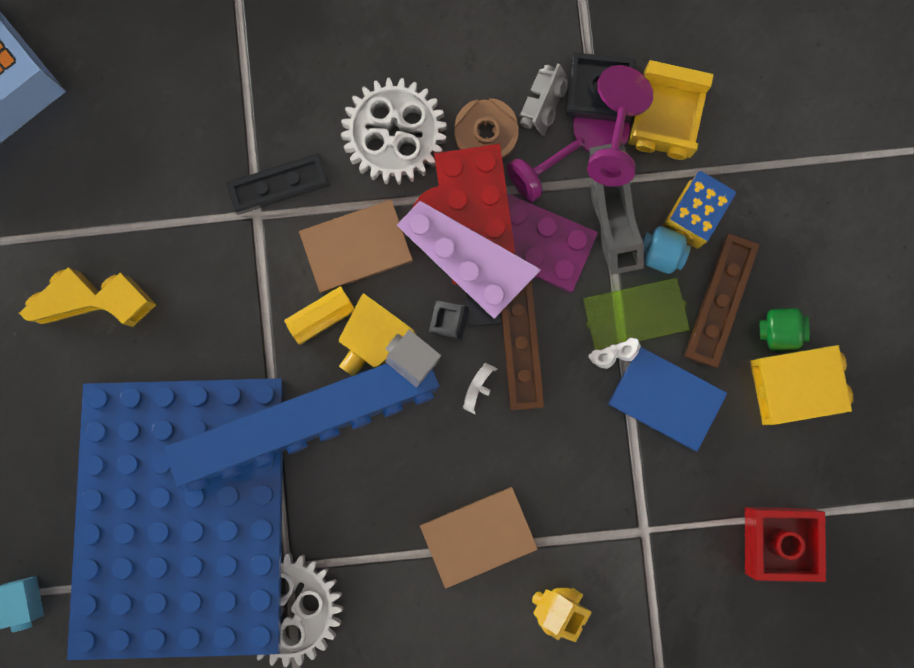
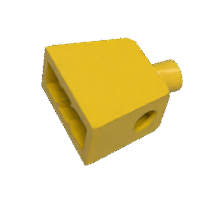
M363 293L339 338V342L350 349L339 367L351 376L358 374L366 362L374 368L384 365L389 354L385 349L397 334L403 337L408 330H411L414 334L416 333L412 328Z

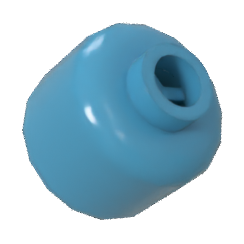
M658 226L652 234L646 232L642 239L644 243V265L666 274H671L676 269L681 270L691 249V246L687 245V239L684 234L664 226Z

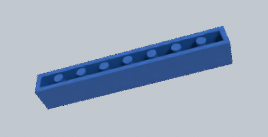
M386 363L165 446L163 449L176 486L181 490L187 488L188 492H194L208 486L207 480L219 475H221L222 479L236 476L242 473L241 467L254 462L256 467L275 460L274 454L287 450L288 454H292L307 448V441L318 437L321 442L340 435L339 429L351 425L353 429H357L371 423L370 417L383 413L384 417H388L402 411V405L414 401L415 405L430 401L434 398L433 393L438 390L439 384L432 369L416 388Z

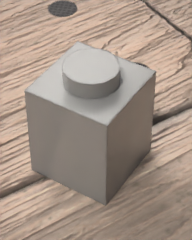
M408 330L403 337L397 334L385 349L389 352L385 362L416 388L441 357L438 352L411 330Z

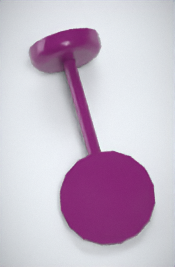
M616 65L604 70L598 80V92L602 101L610 109L618 112L611 148L598 150L591 155L587 166L588 175L594 181L606 186H622L633 180L636 171L635 162L628 153L619 150L625 116H635L644 113L649 109L653 101V89L649 81L639 71L628 66Z
M575 117L573 132L576 140L534 169L522 159H514L507 164V172L513 185L526 200L530 202L535 201L542 194V185L538 175L579 147L589 152V148L612 144L616 122ZM624 122L621 137L623 145L627 143L631 132L630 123Z

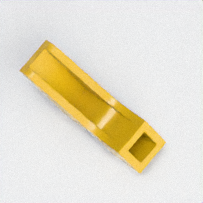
M68 267L66 270L62 269L55 273L50 279L51 284L42 292L33 294L26 301V307L19 314L27 321L47 324L96 310H106L114 315L122 324L134 327L157 304L131 277L119 273L107 278L102 283V290L99 292L80 271Z

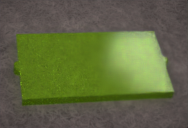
M677 278L583 298L588 319L586 327L590 328L595 350H602L611 345L616 346L618 343H624L630 338L642 341L690 330L684 309L687 303L682 300Z

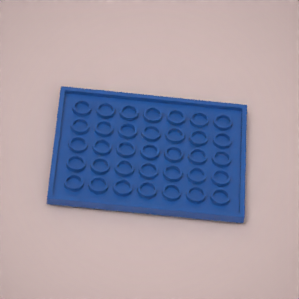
M282 378L83 384L67 660L280 654L283 451L274 454L275 460L256 467L254 462L241 467L242 473L236 476L222 479L221 475L207 480L208 486L194 492H188L187 488L181 490L176 486L163 447L282 403L284 396V381Z

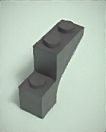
M621 142L619 150L626 152L623 142ZM612 144L589 148V155L591 156L601 149L611 148ZM590 177L591 201L601 224V250L611 275L643 269L644 243L635 219L630 182L622 186H606L594 181Z

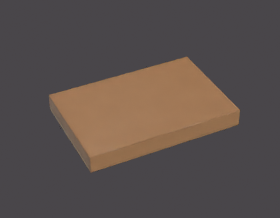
M391 199L299 231L321 294L413 262L403 231L397 226L399 220Z
M512 486L420 525L445 589L538 550Z

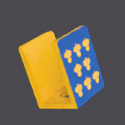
M699 171L694 179L687 183L662 226L684 234L687 243L698 249L708 242L736 192L706 173Z

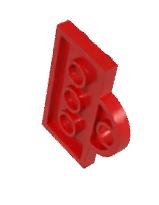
M500 144L434 153L439 186L421 194L413 207L421 201L516 255ZM452 279L453 285H458V284Z

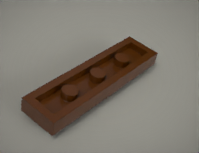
M730 233L725 236L684 358L712 368H718L760 244Z
M531 280L501 312L510 411L544 408Z

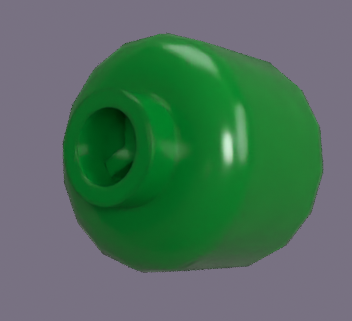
M798 308L771 309L767 313V320H760V340H767L768 347L772 351H798L802 349L804 342H809V316H803L802 311Z

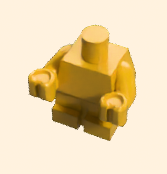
M555 588L552 591L546 589L544 594L536 592L532 598V602L537 605L533 614L537 617L540 627L547 635L552 636L556 640H560L563 637L576 642L583 630L581 628L582 625L586 624L592 611L579 604L583 594L574 588Z

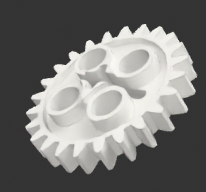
M387 78L386 87L381 88L380 84L374 81L375 91L370 92L367 88L363 87V99L357 96L352 97L356 108H345L347 115L351 119H343L341 121L342 126L349 129L341 133L343 140L350 141L344 146L346 153L355 152L350 157L352 164L362 161L359 167L360 173L363 174L371 169L370 176L373 181L379 174H382L385 184H388L391 176H395L398 185H400L402 175H407L410 181L413 182V172L417 170L423 176L426 175L424 164L426 163L434 167L436 163L432 154L443 152L442 148L437 144L446 143V136L439 133L447 130L446 122L439 121L444 117L443 110H434L438 105L436 98L427 101L428 89L422 90L419 94L417 93L416 82H413L409 88H405L404 78L400 79L397 86H393L391 79ZM378 108H386L389 111V114L383 119H377L372 116L373 112ZM409 113H417L421 116V120L415 124L407 123L404 118ZM372 125L375 128L367 130L366 126ZM393 127H399V131L395 133V136L389 135ZM421 133L423 136L421 138H417L412 134ZM372 139H380L384 142L381 149L377 151L368 149L367 145ZM404 144H412L416 147V151L412 155L404 156L399 153L400 147Z
M287 553L284 562L281 563V577L285 578L290 586L287 594H281V616L285 609L283 606L291 600L300 582L304 583V588L291 607L293 613L285 618L281 624L280 654L270 655L269 661L271 666L275 664L278 658H282L283 666L288 667L292 657H294L298 666L302 665L305 653L311 660L315 659L317 656L315 646L325 651L328 646L323 638L333 640L336 636L330 626L337 627L341 624V620L333 616L343 610V606L334 604V601L342 595L341 592H331L330 589L337 582L336 579L326 582L324 577L328 569L325 568L318 573L315 570L318 561L315 559L307 566L305 565V555L303 554L299 556L296 562H293L292 554ZM311 594L318 599V610L309 611L304 607L303 598L305 595ZM288 625H295L300 629L302 636L300 640L293 641L287 637L286 627ZM257 655V660H260L265 655Z

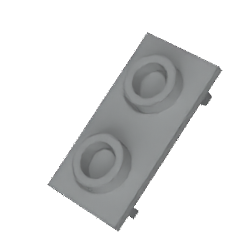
M557 63L555 68L550 65H544L543 69H539L531 92L540 95V97L536 99L528 96L519 115L521 119L519 124L521 126L531 129L534 125L541 136H545L548 126L553 124L560 98L564 97L568 90L569 78L560 64Z

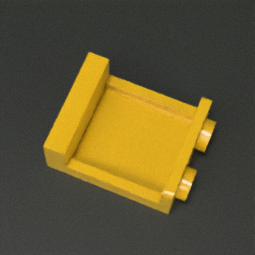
M649 60L643 76L649 81L653 89V101L648 110L634 116L628 144L635 145V148L642 152L652 153L655 150L666 152L667 156L673 159L684 160L687 157L691 158L698 148L696 139L705 97L711 88L714 74Z
M839 345L750 360L763 425H776L852 411L853 393L851 387L846 384L844 371L847 364L844 354L840 352Z

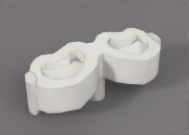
M630 338L624 343H618L616 346L611 345L601 351L594 350L589 354V358L596 366L608 369L615 363L616 358L632 361L639 353L640 343L637 339Z
M487 363L483 364L467 390L463 409L475 414L474 407L478 393L481 392L488 396L491 391L482 386V384L491 372L496 371L497 368Z

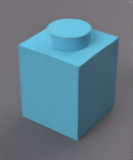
M37 576L0 585V629L10 627L11 632L25 630L33 627L32 621L44 616Z

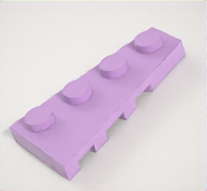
M421 201L397 224L414 243L494 319L541 271L536 266Z

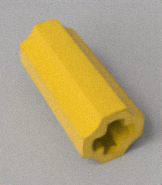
M340 286L284 321L294 339L301 345L352 314L355 308Z

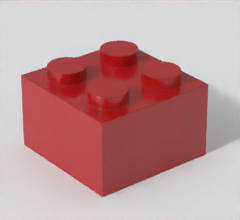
M745 507V575L759 581L826 582L825 512L812 508Z

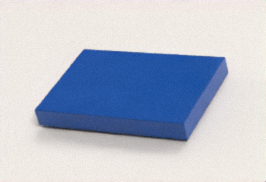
M640 347L637 356L629 362L607 405L697 452L727 393Z

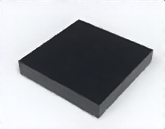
M572 52L566 116L616 122L618 112L610 109L602 101L598 92V80L602 72L610 66L623 65L635 69L636 59ZM626 115L624 122L630 123L632 116Z

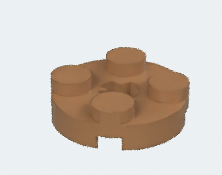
M489 98V100L480 101L477 99L469 102L460 110L455 120L454 139L458 149L500 144L502 160H504L514 150L518 140L519 128L516 115L507 104L498 99ZM482 124L485 127L487 124L494 127L492 130L494 136L489 139L488 137L486 139L480 137L481 131L478 127Z

